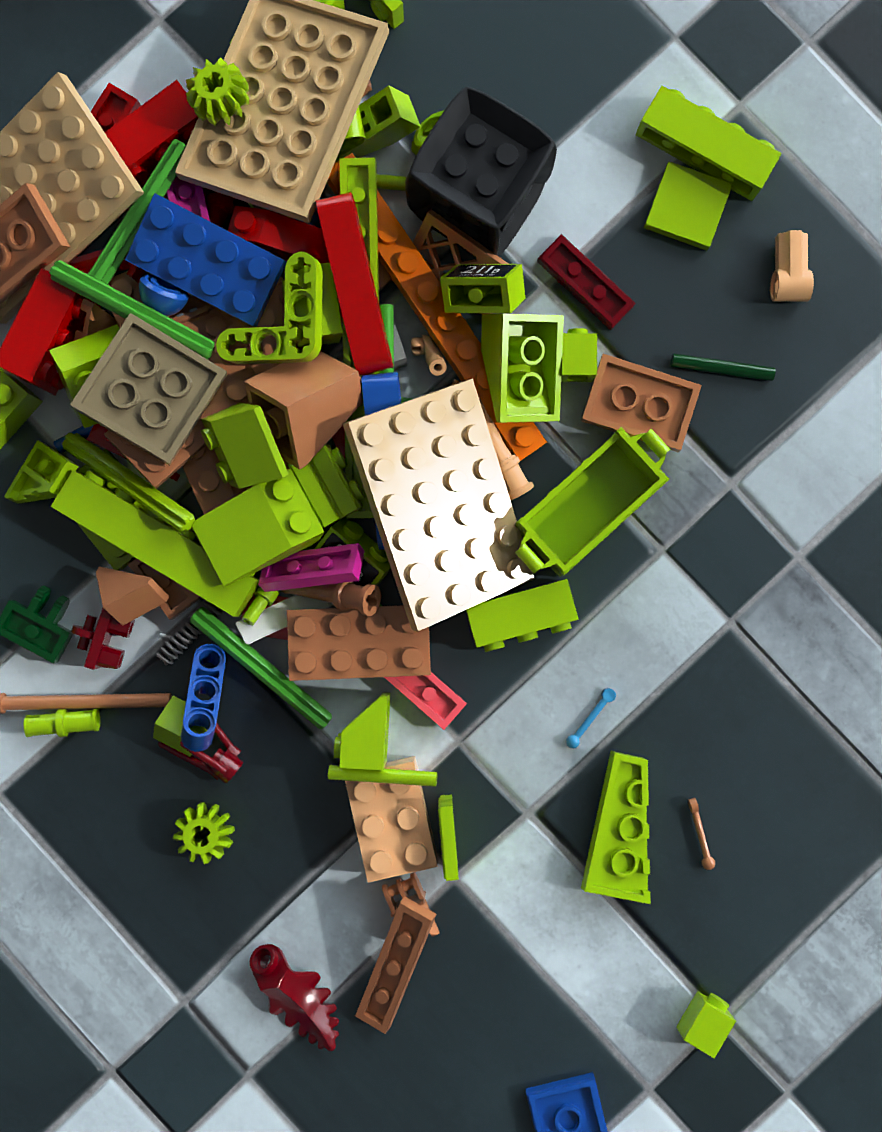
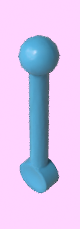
M606 688L602 691V699L576 733L567 737L566 744L569 748L574 749L579 746V739L607 702L615 700L616 693L613 689Z

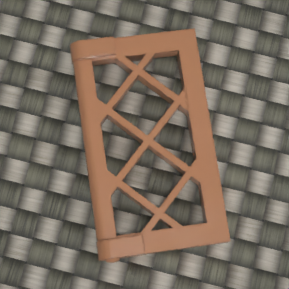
M432 209L427 212L413 241V244L420 253L424 249H429L433 265L427 261L426 263L439 282L440 278L445 275L443 271L450 270L457 264H508ZM433 227L446 235L448 239L434 242L431 233ZM457 244L476 256V259L462 262ZM450 245L455 263L441 265L436 247Z

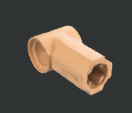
M802 230L778 233L775 237V271L772 274L770 283L771 300L773 302H808L811 299L814 287L813 273L811 270H808V234L803 233Z

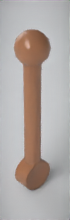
M696 798L688 799V805L693 816L703 854L702 866L706 870H712L715 867V860L710 857Z

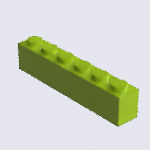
M75 470L71 472L50 507L233 617H240L259 587V579L254 576L255 573L223 588L201 544L194 541L196 537L194 532L191 530L186 532L174 529L164 523L163 519L146 508L144 511L134 505L136 500L121 489L117 488L114 493L104 487L107 480L90 470H87L85 475Z

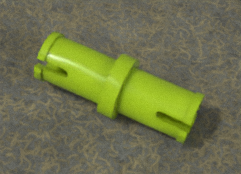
M59 709L56 713L26 715V718H24V733L26 737L49 734L66 737L72 732L99 731L101 723L100 713L98 709L76 712Z

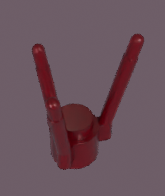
M216 723L215 734L227 750L223 751L219 748L212 757L203 751L194 752L188 750L182 741L180 746L192 754L191 757L160 741L158 742V746L209 773L216 780L220 779L225 784L231 780L244 763L237 757L241 750L232 744L218 723Z

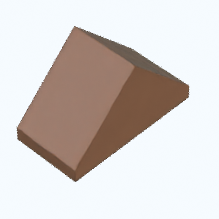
M100 566L96 571L103 608L122 626L166 603L169 595L151 577Z

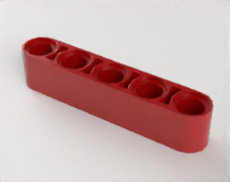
M349 192L317 200L316 206L355 369L358 370L361 376L393 368L391 352L353 194Z

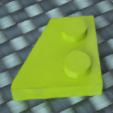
M37 440L4 497L17 504L56 498L73 470L76 471L79 466L49 445Z

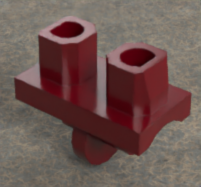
M102 607L95 630L97 617L87 615L84 626L73 625L71 633L80 636L77 648L87 651L90 639H92L84 664L85 668L92 670L101 667L118 669L121 667L125 650L109 646L111 636L115 634L129 638L135 620L122 626Z

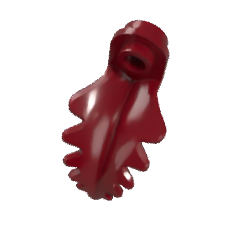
M273 944L257 947L250 957V968L260 991L268 996V1011L273 1015H278L285 1011L284 1023L287 1027H292L299 1022L298 1033L301 1037L306 1036L309 1032L308 1041L310 1044H315L318 1041V1048L320 1050L326 1048L328 1051H333L336 1047L335 1039L339 1036V1031L333 1030V1028L339 1024V1019L337 1017H330V1014L334 1013L337 1007L334 1003L323 1004L330 996L331 991L329 988H315L321 979L320 975L312 971H293L282 950Z

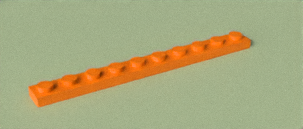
M351 153V154L347 155V156L344 157V158H356V157L354 156L353 153ZM339 161L334 163L327 180L328 185L336 196L340 195ZM377 190L378 259L461 382L473 379L478 397L481 399L485 410L496 426L511 455L515 454L516 457H519L520 461L546 444L547 441L534 422H496L481 352V343L461 313H445L440 282Z

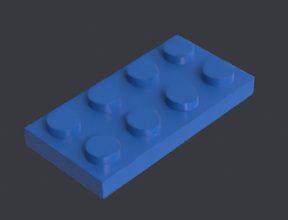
M154 193L125 258L131 264L254 327H257L287 262Z

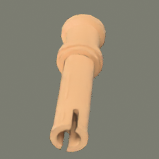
M479 398L506 488L512 501L534 488V484L527 481L518 465L520 462L519 457H516L515 454L511 455Z

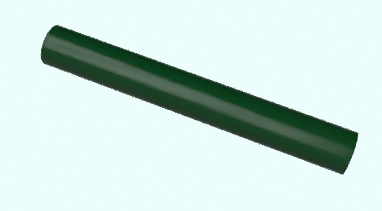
M675 353L672 354L670 366L675 368L773 381L776 373L774 367Z

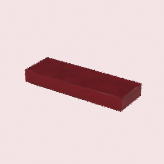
M562 234L538 257L537 262L609 330H612L636 304Z

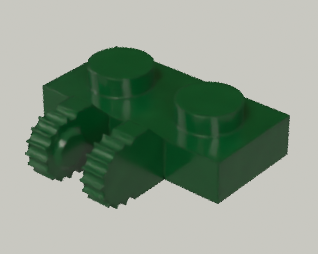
M43 585L37 590L28 607L15 600L8 601L0 616V635L54 664L59 662L73 636L71 630L58 624L69 606L70 599L62 595L55 601L47 617L39 614L51 595V589Z

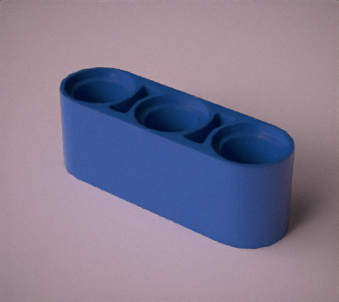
M215 644L200 646L195 651L182 723L181 741L188 750L194 752L203 751L212 744L217 723L226 654L222 648ZM211 663L216 667L208 669L201 664ZM207 694L211 699L203 701L198 699L196 695ZM202 726L207 731L197 734L191 731L190 728Z

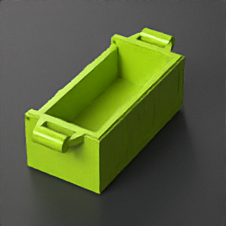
M620 427L589 458L585 459L577 469L515 523L523 537L520 548L515 554L534 574L539 569L550 567L559 577L564 576L669 480L660 468L665 460L666 453L671 449L652 429L647 433L630 437ZM640 438L660 458L656 463L636 443ZM526 542H527V543L537 552V554L546 562L545 564H544V563L537 557V555L526 545Z

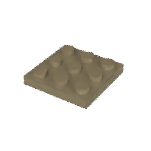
M130 313L70 406L170 466L226 378L227 371Z

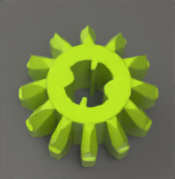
M221 57L215 65H212L210 61L205 59V67L203 69L193 67V75L195 77L186 79V87L189 90L186 95L187 101L191 108H194L197 117L202 121L208 119L214 126L221 119L230 125V117L233 115L242 117L243 111L241 107L249 105V97L247 95L249 85L239 68L234 63L227 65L226 61Z
M201 802L197 805L196 811L188 807L184 810L185 818L176 820L175 825L182 831L176 832L173 835V839L184 842L178 848V853L182 854L187 849L191 851L189 862H194L200 854L203 864H208L211 861L212 855L220 859L224 855L223 848L231 847L233 841L226 835L232 834L235 831V827L224 825V822L230 818L229 813H224L219 817L217 815L219 805L214 804L208 812L205 802ZM206 827L210 834L202 839L198 832Z

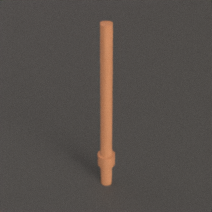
M0 693V714H4L6 710L166 707L172 695L171 693L7 696L5 693Z

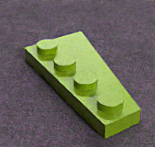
M615 751L610 752L581 889L589 893L651 904L650 891L648 890L650 859L647 858V839H649L646 808L649 805L648 760L643 757Z

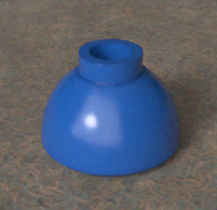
M152 274L140 278V299L148 307L165 316H170L179 312L186 305L189 299L186 291Z

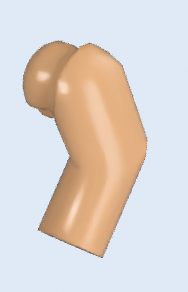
M427 335L413 337L410 341L412 354L414 356L424 354L429 370L433 375L440 376L445 373L447 367L445 360L431 337Z

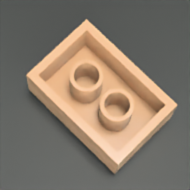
M415 756L386 762L384 767L385 769L418 771ZM345 781L368 883L438 867V856L422 786Z

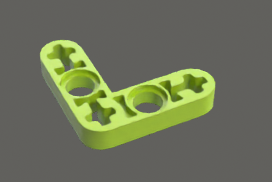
M297 252L290 256L285 266L284 326L227 329L217 339L216 348L219 356L234 364L298 363L314 360L320 353L322 346L323 271L319 261L307 252ZM305 263L311 267V270L304 273L303 280V277L298 275L297 271L303 269ZM304 284L311 288V291L304 289ZM302 298H309L312 304L309 314L304 317H298L295 311L297 302ZM296 324L305 325V326H303V330H302V329L296 327ZM267 336H274L277 343L276 349L273 353L264 355L261 351V342ZM304 337L310 343L309 346L303 347L302 353V350L296 348V343L302 342ZM235 341L243 344H250L251 350L237 348L232 352L229 351V345H233Z

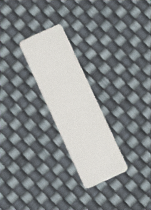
M294 595L264 609L253 626L245 623L243 620L237 621L236 626L245 644L249 645L287 627V610L326 609L333 606V603Z

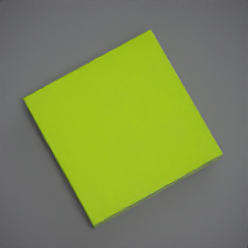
M668 161L644 228L707 251L711 246L733 184Z
M440 795V798H438V815L444 879L446 881L459 880L452 795Z

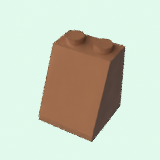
M322 351L312 361L281 363L244 381L249 404L261 406L282 459L299 470L312 460L343 423L363 403L361 393L362 380L358 370Z

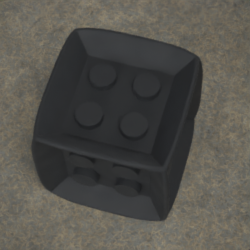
M465 87L444 110L412 163L405 181L407 205L422 221L427 212L432 209L489 249L494 255L500 257L531 213L542 193L545 183L551 176L557 153L556 144L544 130L512 108L480 90ZM433 227V230H435L436 232H438L439 234L448 239L446 235H444L442 232Z

